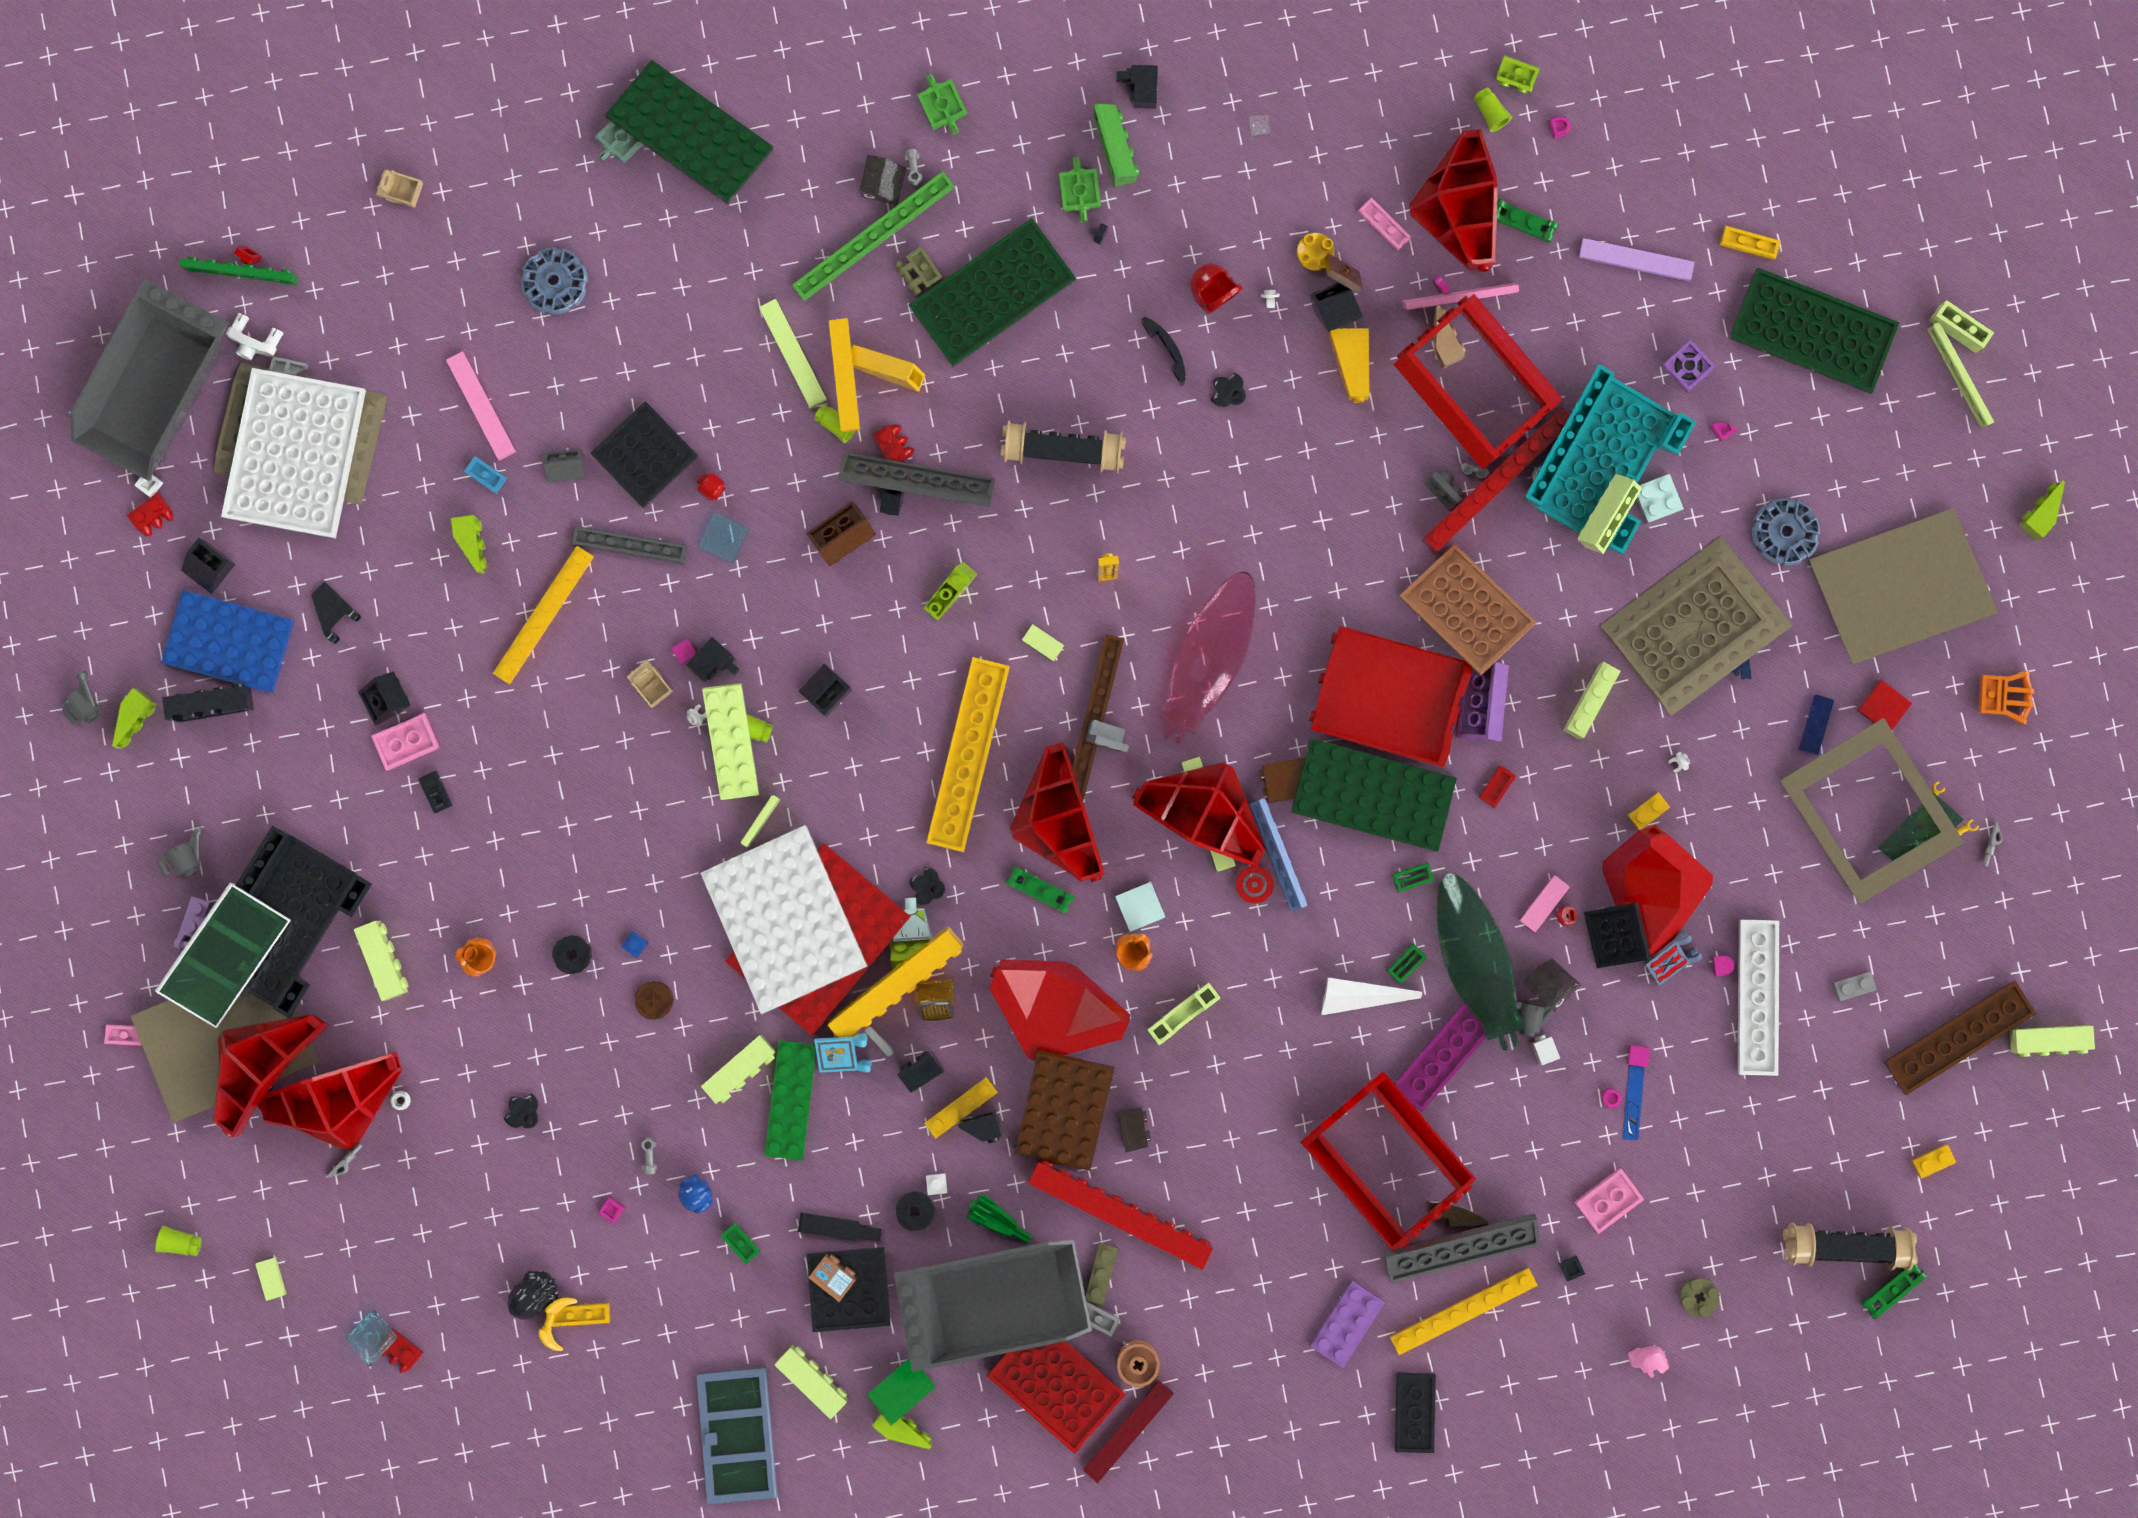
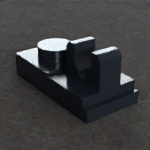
M437 771L418 778L435 814L453 806Z

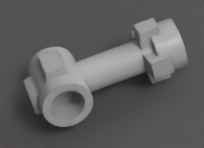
M916 149L906 150L905 161H909L910 166L908 182L915 187L923 181L922 174L918 172L916 161L920 158Z
M646 1137L641 1142V1147L645 1150V1164L642 1165L644 1174H655V1170H657V1164H653V1148L657 1146V1141L652 1137Z

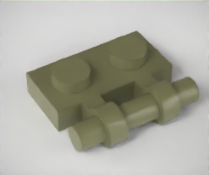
M922 246L906 256L909 262L907 265L904 266L902 261H898L895 264L898 274L905 279L908 289L913 291L915 296L922 293L919 288L920 284L923 283L926 289L943 279ZM913 269L918 275V278L915 280L909 273Z

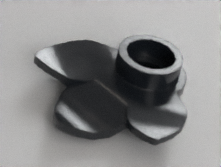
M1233 373L1229 379L1226 377L1214 379V387L1218 393L1211 398L1213 404L1226 407L1229 404L1240 405L1244 402L1246 393L1243 389V379L1240 375ZM1239 393V396L1234 398L1233 394Z
M925 867L923 876H914L909 880L911 888L917 892L914 897L916 898V904H929L933 899H939L945 893L944 883L939 880L938 873L932 868ZM937 886L938 890L934 893L933 887Z
M530 1094L525 1100L515 1096L509 1099L508 1105L511 1113L504 1117L505 1122L514 1128L521 1126L527 1129L533 1128L538 1123V1114L536 1113L538 1100L536 1097ZM529 1115L530 1120L526 1122V1117Z

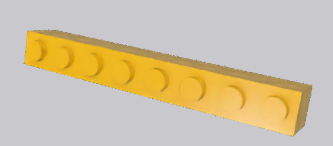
M947 926L829 1020L828 1026L837 1037L856 1036V1031L860 1028H867L875 1016H882L887 1011L886 1008L889 1005L893 1004L894 1006L902 999L901 996L906 992L909 994L915 990L917 983L921 980L925 982L932 976L931 972L936 968L938 970L943 968L947 964L946 960L950 957H957L962 952L963 942Z

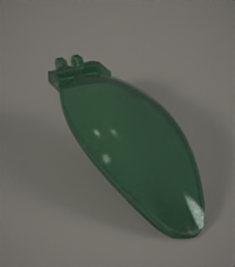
M1447 873L1443 876L1438 889L1437 930L1440 949L1448 975L1463 1002L1481 1022L1480 1024L1487 1041L1498 1037L1499 1043L1505 1051L1508 1050V1044L1504 1035L1510 1034L1514 1047L1519 1046V1041L1515 1031L1524 1029L1525 1026L1517 1009L1515 975L1505 940L1489 909L1468 881L1455 873Z

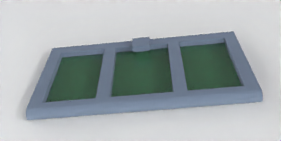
M767 1367L697 1373L707 1505L777 1498Z

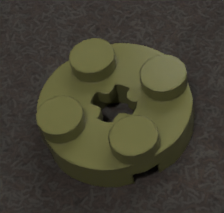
M1697 1277L1686 1281L1682 1285L1679 1299L1683 1309L1690 1315L1708 1317L1718 1307L1720 1293L1711 1281ZM1702 1292L1704 1299L1698 1303L1696 1302L1695 1294Z

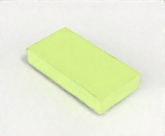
M1033 624L1022 639L1023 642L1053 662L1064 647L1062 643Z
M276 1257L256 1263L266 1301L286 1295Z

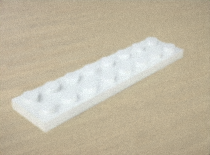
M1739 920L1738 1075L1778 1076L1779 921Z

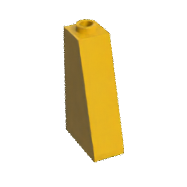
M1337 328L1329 331V339L1348 400H1353V403H1364L1369 398V328Z
M857 345L852 346L853 368L916 392L920 391L925 374L914 363Z

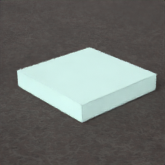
M1151 882L1115 896L1130 932L1165 918Z

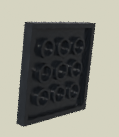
M646 401L590 453L643 509L699 457Z
M885 1247L807 1253L808 1278L826 1254L829 1256L832 1254L840 1260L839 1264L844 1268L846 1266L851 1268L856 1273L854 1276L857 1277L840 1302L809 1279L813 1332L891 1325Z

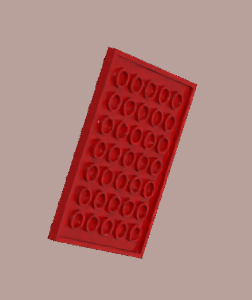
M825 843L817 851L868 967L779 1007L811 1036H814L911 917ZM733 951L725 962L745 978Z

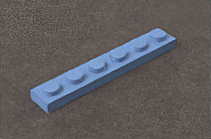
M1265 798L1249 804L1291 912L1308 906Z

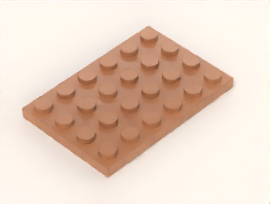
M1456 544L1399 595L1400 599L1480 676L1535 626L1537 622Z

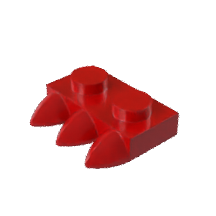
M888 425L873 433L887 460L903 462L910 458L914 452V448H902L906 444L908 437H896L901 431V425Z
M156 493L126 515L137 531L149 537L152 536L150 524L155 528L162 529L161 516L168 521H173V512L159 493Z
M394 1328L381 1342L379 1348V1356H385L390 1353V1365L401 1362L400 1373L410 1370L424 1353Z

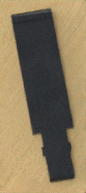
M804 1212L800 1213L798 1232L852 1241H856V1237L880 1241L882 1230L869 1227L868 1225L861 1226L859 1221Z

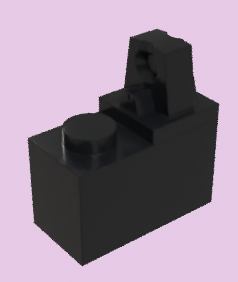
M1131 65V68H1126V71L1116 72V82L1126 83V86H1130V102H1134V108L1156 109L1158 65Z
M713 637L686 664L705 682L712 680L716 676L717 669L723 672L728 669L733 675L740 671L733 664L736 660L734 656Z

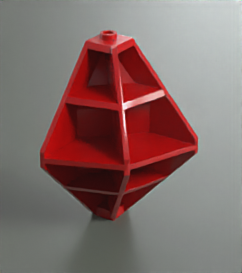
M1481 129L1461 132L1458 139L1410 202L1409 206L1410 216L1468 270L1478 269L1479 272L1489 271L1495 264L1498 183Z
M1064 742L1045 747L1044 753L1010 826L1013 839L1075 876L1080 882L1089 879L1091 883L1101 880V875H1105Z
M1224 762L1145 781L1141 789L1136 788L1132 796L1135 800L1133 803L1135 807L1183 839L1199 847L1255 867L1258 866L1266 850L1235 769Z
M1656 825L1638 830L1602 861V872L1615 906L1634 902L1639 903L1651 957L1675 939L1713 885V874Z
M1001 959L998 967L994 966L990 977L993 979L989 989L1025 1055L1033 1061H1036L1038 1049L1067 1055L1121 1040L1129 1024L1131 1015L1077 966L1068 962Z
M315 1014L225 1030L218 1039L219 1075L213 1122L221 1127L227 1136L233 1138L240 1136L259 1101L284 1070L329 1025Z
M397 1052L315 1076L265 1094L259 1101L258 1106L265 1123L294 1128L338 1148L348 1150L360 1143L400 1076L402 1067Z

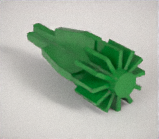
M981 1193L977 1196V1199H972L969 1203V1211L966 1216L968 1220L1008 1238L1012 1235L1026 1245L1028 1244L1032 1235L1018 1227L1017 1221L1000 1206L996 1205L994 1200Z

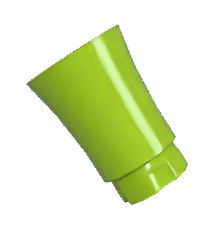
M1490 88L1479 91L1473 98L1490 132L1501 129L1513 118Z
M823 404L816 412L814 420L819 422L821 426L829 430L843 443L848 442L855 433V431L841 433L839 412L832 407L829 408Z
M747 714L750 738L767 743L773 725Z
M163 1225L157 1237L155 1251L197 1256L201 1248L202 1239L194 1234L174 1230Z

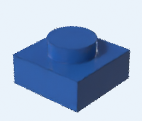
M632 931L621 947L638 958L649 942Z

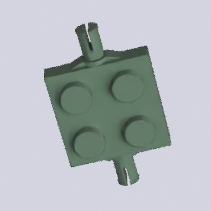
M609 122L595 136V140L604 147V150L597 156L599 160L601 159V162H604L609 155H612L624 164L643 146L641 142L613 122Z

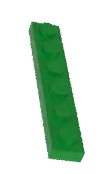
M195 257L180 258L179 266L186 271L290 285L298 284V277L292 271L281 269V272L274 271L270 267L257 269L249 264H243V267L236 266L232 262L219 264L215 260L206 259V262L199 261Z

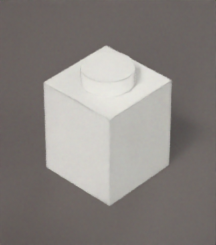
M1542 1034L1535 1037V1041L1531 1042L1539 1065H1545L1560 1059L1551 1036Z

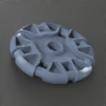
M549 247L539 250V253L533 257L531 256L522 268L521 272H523V275L520 278L522 294L529 300L528 304L544 314L549 312L552 315L567 313L573 306H578L586 295V284H588L587 269L584 264H581L580 258L567 249L563 248V250H560L557 247ZM556 257H561L560 263L554 262ZM544 259L545 263L539 267L537 263ZM573 265L576 269L570 271L568 267ZM530 274H536L535 280H530ZM552 276L559 278L556 285L549 284V279ZM573 281L579 282L578 287H574ZM537 289L539 294L534 296L533 292ZM569 295L571 299L564 302L562 298ZM547 299L553 301L552 305L547 304Z
M1790 498L1774 499L1770 501L1769 505L1761 507L1754 517V528L1751 529L1753 544L1760 550L1761 553L1759 554L1773 564L1780 563L1782 566L1797 565L1802 563L1803 559H1808L1815 552L1819 544L1817 542L1818 536L1821 535L1819 520L1811 512L1812 509L1802 501H1793ZM1788 508H1793V514L1787 513ZM1773 510L1778 513L1775 517L1771 514ZM1803 516H1805L1808 520L1806 524L1802 519ZM1762 523L1768 524L1766 530L1761 529ZM1785 526L1791 530L1789 537L1782 534V528ZM1805 533H1809L1811 535L1810 540L1804 539ZM1767 539L1772 545L1769 548H1767L1764 544V541H1766ZM1800 547L1801 552L1797 553L1795 548ZM1779 551H1785V556H1780Z

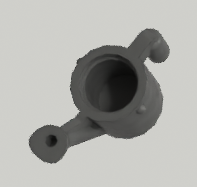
M85 670L76 677L79 680V688L68 695L63 701L64 707L62 712L73 725L78 723V721L81 724H90L100 716L99 711L101 707L94 701L87 682L88 673Z
M202 827L191 832L192 836L189 842L180 844L158 857L157 865L163 876L171 873L165 863L166 861L169 862L177 877L183 876L186 879L198 872Z
M1551 1000V1003L1544 1007L1514 1001L1510 1005L1508 1020L1515 1021L1516 1019L1515 1028L1519 1029V1034L1534 1037L1535 1032L1540 1033V1029L1554 1010L1560 1008L1562 1004L1556 1007L1559 1002Z

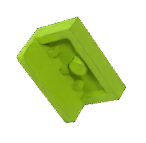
M1504 55L1496 79L1499 80L1498 84L1506 87H1509V85L1516 86V90L1527 93V91L1532 92L1540 68Z
M929 939L891 941L892 970L926 944Z

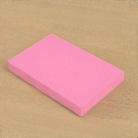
M426 713L371 735L386 771L440 749Z
M1618 1168L1574 1201V1204L1595 1232L1599 1234L1641 1203L1644 1198L1624 1171Z

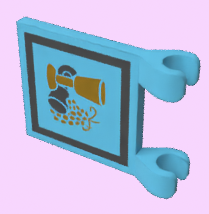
M862 1033L853 1037L815 1039L820 1073L857 1070L870 1072L871 1060L863 1059L857 1062L855 1046L865 1047L867 1045V1034Z

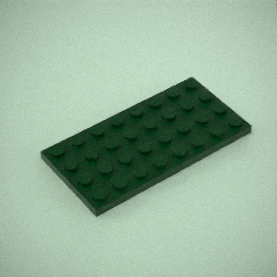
M653 60L648 63L605 114L608 120L727 205L773 151L771 144Z
M1031 218L909 304V308L951 366L954 367L1076 281V278L1036 222Z
M1757 267L1729 339L1871 394L1875 389L1900 322Z
M1310 738L1291 813L1438 852L1457 778Z

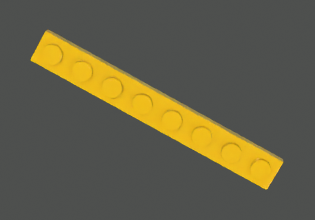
M576 546L494 670V675L511 684L594 556Z
M1527 1267L1389 1337L1398 1355H1401L1538 1285L1530 1269Z

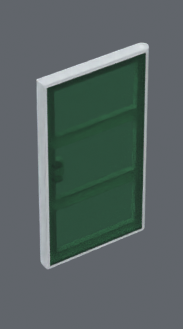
M230 882L162 979L155 992L217 1028L291 919Z

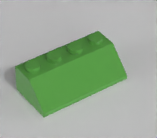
M1095 104L1094 120L1114 187L1136 182L1139 170L1137 164L1132 162L1131 157H1134L1132 147L1127 145L1126 139H1129L1126 128H1122L1123 116L1121 110L1117 111L1116 105Z

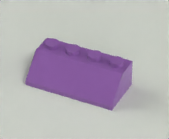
M1495 662L1481 676L1472 668L1465 694L1460 700L1456 738L1501 742L1509 665Z

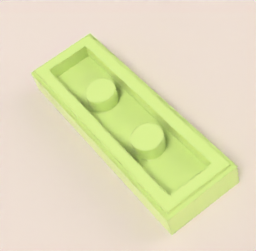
M774 795L770 797L742 839L741 844L746 847L751 845L781 799Z

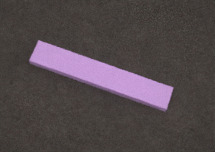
M1585 238L1582 239L1578 257L1580 259L1688 282L1691 281L1695 263L1689 260Z

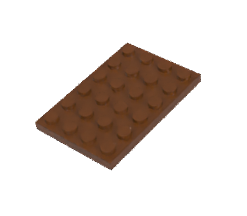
M1038 1049L1015 1154L1090 1171L1115 1067Z

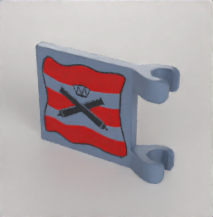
M1681 930L1672 942L1654 954L1650 960L1644 962L1659 986L1688 964L1702 959L1701 953L1695 947H1692L1687 955L1681 949L1680 945L1688 944L1692 940L1685 930Z

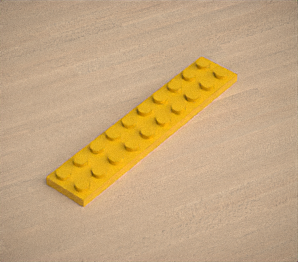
M972 657L928 834V844L961 852L965 851L1010 666Z

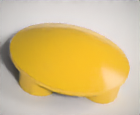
M1321 233L1306 234L1297 246L1298 260L1309 270L1319 271L1325 269L1324 258L1329 253L1334 256L1333 241Z

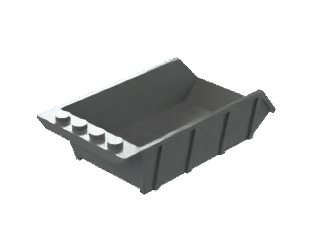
M143 279L70 412L71 441L141 478L151 481L153 472L161 462L165 461V455L178 431L182 430V424L197 397H200V391L213 367L218 364L217 360L221 355L220 338L229 322Z
M1074 1240L1045 1242L894 1273L912 1372L1064 1342L1092 1331Z

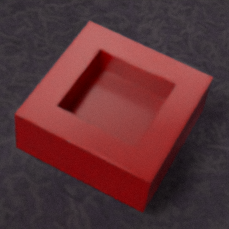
M247 246L237 247L234 252L241 262L249 265L259 263L262 257Z

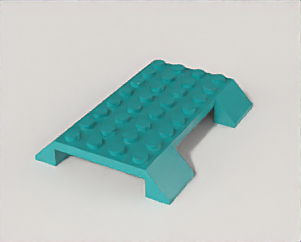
M1601 364L1597 365L1525 495V498L1535 509L1579 535L1615 474L1633 479L1638 483L1655 450L1659 449L1679 455L1696 424L1695 420L1681 412L1674 414L1615 379L1614 375L1616 373ZM1627 513L1607 549L1623 555L1642 521Z

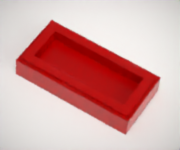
M1499 766L1478 798L1496 808L1516 775Z

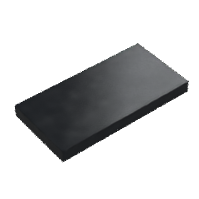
M1396 1372L1395 1452L1434 1453L1435 1373Z

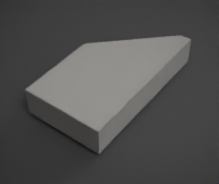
M273 356L268 371L296 376L308 369L309 366L307 363Z
M871 1026L865 1030L867 1035L888 1057L895 1052L890 1044Z

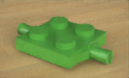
M933 74L927 75L925 78L930 87L926 91L917 94V97L932 129L935 130L948 125L952 135H955V132L956 134L959 133L955 122L968 114L952 79L943 83H936Z
M1077 157V165L1076 159L1072 158L1073 170L1059 173L1063 212L1077 211L1079 212L1080 223H1083V215L1085 223L1088 222L1086 211L1093 208H1101L1097 169L1087 170L1081 168L1080 158Z

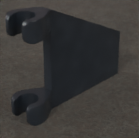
M325 581L311 595L323 633L334 644L340 638L331 629L345 614L356 622L361 619V615Z

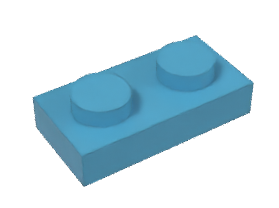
M474 456L464 470L465 473L496 494L508 479L476 456Z

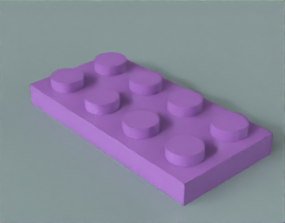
M1351 1280L1310 1344V1347L1344 1368L1385 1302Z

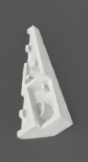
M1327 977L1321 1015L1419 999L1422 996V992Z

